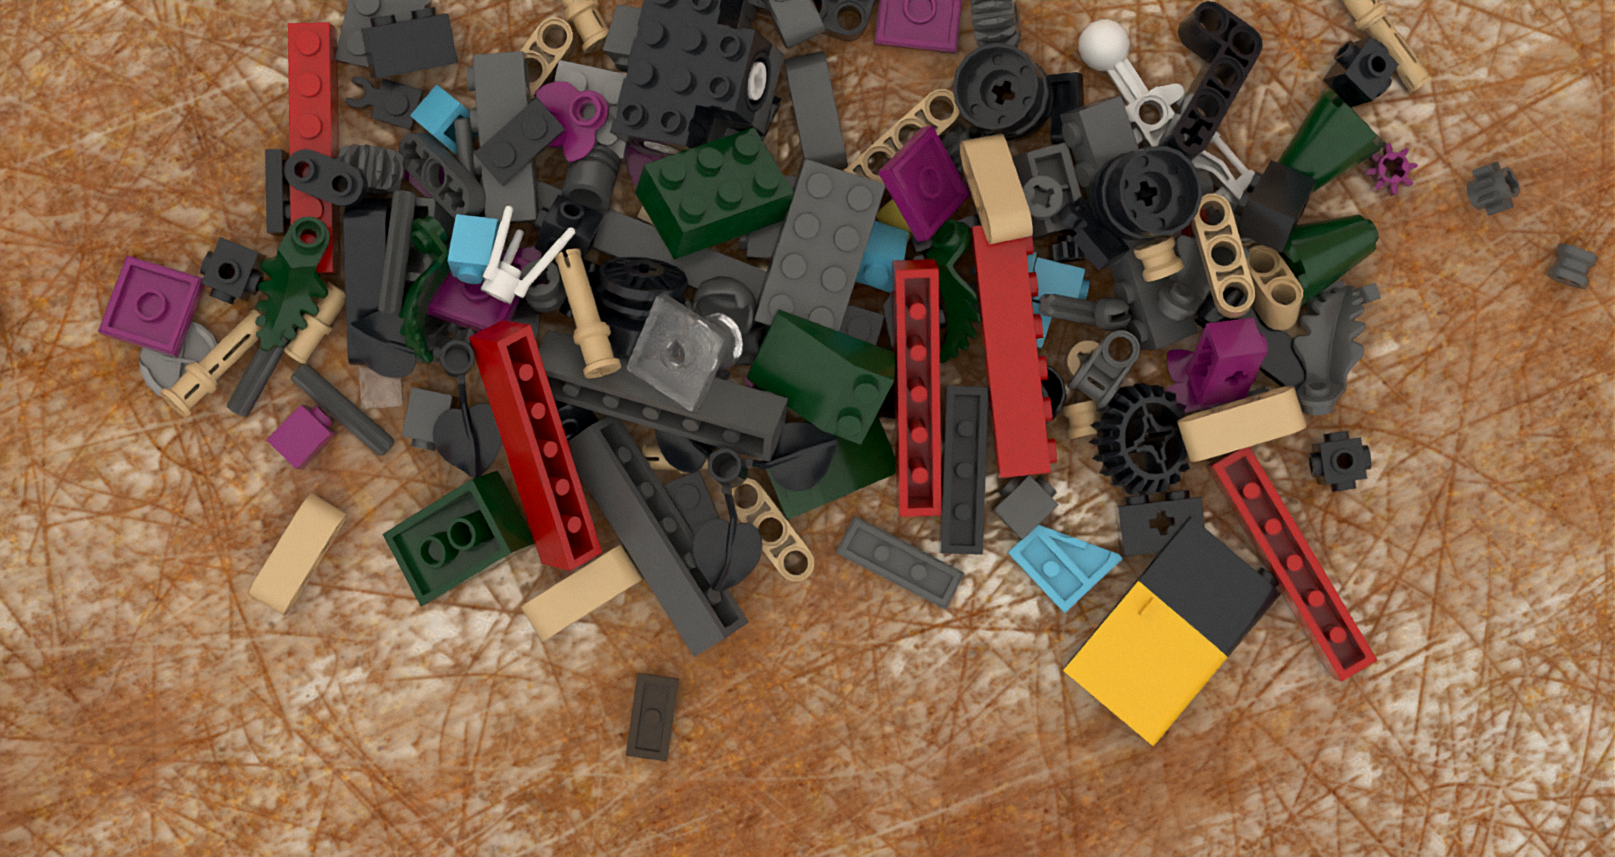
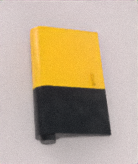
M1190 516L1062 670L1154 747L1281 595L1276 589L1279 583L1272 574L1262 567L1256 572Z

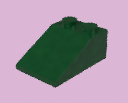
M778 309L747 373V379L764 391L788 398L787 407L822 431L861 445L894 382L896 353Z
M879 418L874 419L861 445L836 436L838 446L829 468L821 481L810 489L803 491L785 489L775 481L772 468L766 469L787 520L896 474L895 455Z
M498 470L469 480L382 534L421 607L504 563L535 544L533 536Z

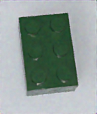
M752 127L644 164L635 194L675 260L783 221L794 192L756 129Z

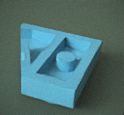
M1041 525L1036 526L1023 540L1020 539L1007 552L1063 613H1066L1123 559L1115 552Z

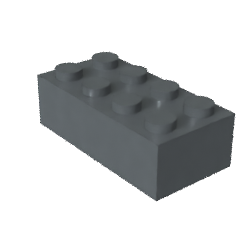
M808 159L801 161L792 189L794 195L782 221L756 303L754 321L771 325L778 309L840 331L885 184Z

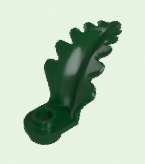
M307 216L294 221L279 245L277 255L261 262V270L271 277L270 280L259 282L257 286L260 292L269 297V299L258 301L256 304L257 310L265 312L264 315L258 316L255 320L256 325L263 328L256 332V337L261 340L260 349L264 352L270 351L273 347H283V337L288 340H294L296 332L293 326L301 330L307 328L308 323L301 313L304 312L310 315H318L319 308L312 297L326 298L328 295V290L319 278L316 268L329 245L330 234L327 226L317 218ZM306 234H310L316 238V241L307 244L302 242L301 238Z
M428 216L425 219L417 218L412 222L413 232L410 234L412 242L421 253H427L433 262L407 289L404 295L406 301L401 308V312L398 314L400 319H404L400 328V334L402 337L406 335V347L409 349L413 348L414 355L420 357L426 364L434 360L425 338L426 313L433 295L451 271L447 261L449 250L445 246L449 243L447 233L442 225L432 216Z
M954 219L945 221L934 233L932 239L933 246L926 254L927 259L935 260L939 269V289L947 307L948 331L944 336L945 341L940 350L941 364L947 362L950 358H957L959 355L958 349L963 351L968 349L969 342L967 337L974 340L977 336V332L971 325V322H981V316L973 306V303H978L979 301L977 294L953 267L956 260L970 247L972 230L965 222H957Z

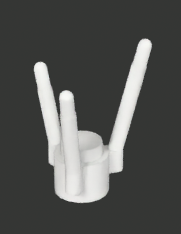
M506 206L489 264L482 276L485 278L481 290L507 304L512 303L515 295L524 298L529 286L575 234L574 228H568L523 280H520L522 271L511 266L524 235L523 230L518 229L503 261H500L513 213V208Z

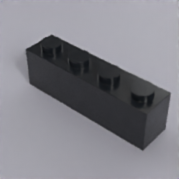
M945 387L941 478L942 515H940L939 533L940 553L983 555L989 387Z

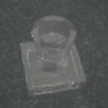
M667 294L659 295L654 301L626 369L690 412L701 409L717 371L729 369L739 360L743 347L742 335L736 323L724 314L709 313L701 317Z

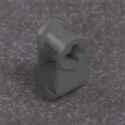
M765 0L772 14L773 23L786 49L825 32L823 22L812 0Z
M1127 331L1107 333L1092 354L1081 364L1067 387L1071 390L1077 388L1097 402L1096 407L1098 409L1104 408L1123 382V378L1139 356L1140 345L1137 338ZM1117 337L1126 339L1130 345V353L1122 361L1113 360L1108 352L1110 342ZM1090 377L1092 380L1100 384L1103 387V389L1101 390L1100 388L1092 384L1090 381L1087 380V378Z

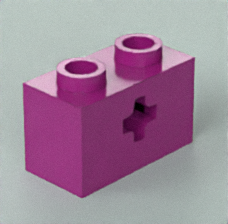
M1254 318L1206 324L1186 371L1199 406L1246 398L1252 383L1256 380L1262 361L1266 358L1268 352L1266 338L1262 333H1259Z

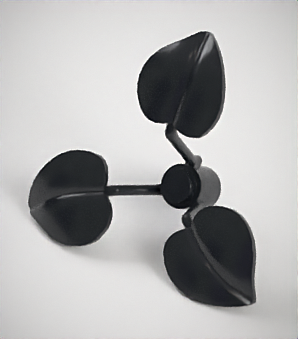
M524 296V298H520L511 322L530 324L536 340L539 330L540 312L532 309ZM377 311L350 324L349 330L355 350L364 363L381 376L388 378L406 377L415 368L416 356L414 355V349H409L405 345L406 335L402 337L400 334V328L404 319H400L398 315L384 314ZM453 340L448 342L442 350L434 349L430 350L433 358L440 359V366L447 375L456 377L461 409H448L438 417L433 429V441L439 454L448 463L462 470L470 477L477 478L495 460L502 440L490 405L479 403L470 408L468 407L465 375L473 367L474 351L470 343L468 344L462 340Z
M801 422L787 423L784 426L771 461L768 462L752 460L751 458L743 460L735 451L726 448L712 452L718 447L655 429L660 451L671 466L681 472L694 473L703 467L708 458V471L710 475L722 485V493L725 496L730 522L715 518L704 523L694 536L692 549L696 565L707 579L712 590L723 591L742 582L755 569L762 554L763 545L759 530L749 523L737 524L738 515L732 495V488L743 484L747 478L748 469L772 468L773 477L781 487L792 491L810 489L821 481L829 468L838 446V439L835 435L822 431L813 424Z

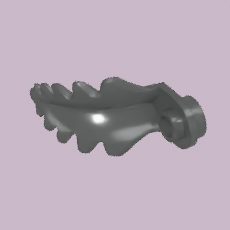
M1229 202L1236 226H1238L1241 217L1234 214L1237 205ZM1213 207L1206 208L1208 223L1203 222L1207 225L1221 223L1223 220L1221 211L1218 209L1216 211ZM1192 221L1193 237L1184 234L1178 235L1175 238L1176 243L1173 248L1176 256L1182 258L1184 268L1172 274L1158 292V308L1166 316L1177 321H1185L1188 316L1194 315L1211 292L1193 231ZM1239 234L1241 243L1252 241ZM1242 246L1245 257L1247 259L1250 255V251L1244 246ZM1217 247L1211 252L1213 261L1220 266H1228L1235 261L1234 254L1229 248Z
M1351 285L1343 288L1334 287L1331 289L1332 293L1326 291L1321 293V299L1324 302L1312 300L1310 306L1318 315L1304 314L1300 318V323L1307 330L1308 335L1296 336L1292 345L1306 370V379L1296 392L1301 404V410L1306 414L1325 415L1335 409V403L1338 402L1346 391L1348 373L1364 354L1363 345L1353 341L1365 329L1364 322L1354 320L1364 312V306L1359 305L1363 302V297L1360 296L1361 292L1355 290V287Z

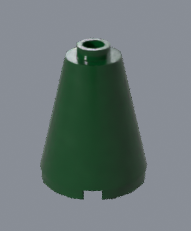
M1328 86L1317 98L1277 163L1317 179L1312 191L1313 193L1379 152L1387 143Z
M1357 214L1299 224L1295 227L1282 253L1279 251L1278 253L1301 284L1303 289L1301 306L1306 305L1376 250V242L1379 236L1371 220Z

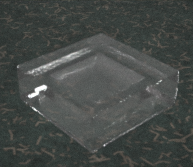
M369 367L359 368L361 409L404 406L403 377L388 378L374 372Z

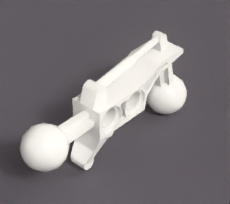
M1099 19L1089 23L1082 30L1078 40V51L1082 60L1090 68L1097 71H1107L1128 104L1125 108L1137 145L1142 142L1145 148L1158 146L1159 140L1175 114L1170 106L1176 103L1179 107L1185 97L1183 87L1180 84H1170L1160 87L1156 86L1149 91L1127 58L1130 52V39L1127 31L1119 23L1110 19ZM1145 104L1155 106L1160 114L1158 123L1154 125L1144 123L1139 116L1140 106ZM1216 131L1210 143L1213 142L1242 175L1235 180L1226 164L1205 150L1191 162L1194 163L1195 168H1202L1209 173L1212 182L1219 188L1214 192L1215 194L1221 195L1228 202L1238 205L1243 191L1249 186L1255 172L1246 168L1219 137L1220 134ZM1184 134L1185 140H1186L1188 137H1190L1189 135ZM1206 208L1200 211V218L1208 223ZM1191 222L1187 227L1171 234L1174 239L1180 234L1193 237Z

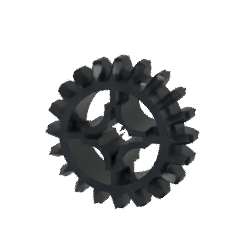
M1135 383L1133 386L1121 387L1104 408L1096 409L1101 420L1095 421L1090 425L1097 431V437L1093 438L1089 443L1097 446L1098 453L1092 459L1097 462H1103L1099 474L1110 476V485L1116 488L1122 487V492L1127 494L1152 495V493L1169 490L1170 484H1176L1181 481L1179 472H1185L1190 469L1185 460L1188 454L1177 423L1179 419L1183 418L1187 405L1175 403V393L1170 391L1164 392L1163 386Z

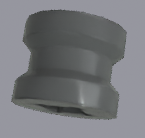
M1048 176L1031 178L1022 188L1029 206L1031 219L1045 220L1051 218L1059 210L1063 202L1061 186L1055 179Z
M1558 244L1555 251L1558 258L1555 265L1549 267L1547 276L1571 287L1587 289L1589 283L1588 271L1596 265L1598 257L1589 251L1572 245Z
M539 260L528 263L522 269L519 279L523 280ZM552 262L534 280L525 294L529 306L535 311L544 313L556 310L564 303L567 297L560 272ZM542 281H549L548 284H544V283L541 284V285L538 284V283H540V282H542Z

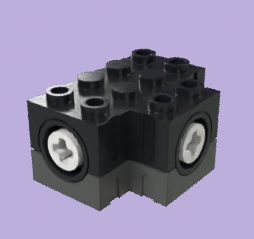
M644 0L637 25L639 26L638 33L633 40L627 64L628 71L626 78L623 79L617 102L618 110L616 118H613L610 133L642 154L663 158L723 138L726 127L739 130L740 128L749 129L754 127L757 133L764 134L784 54L759 32L750 29L757 8L747 0Z

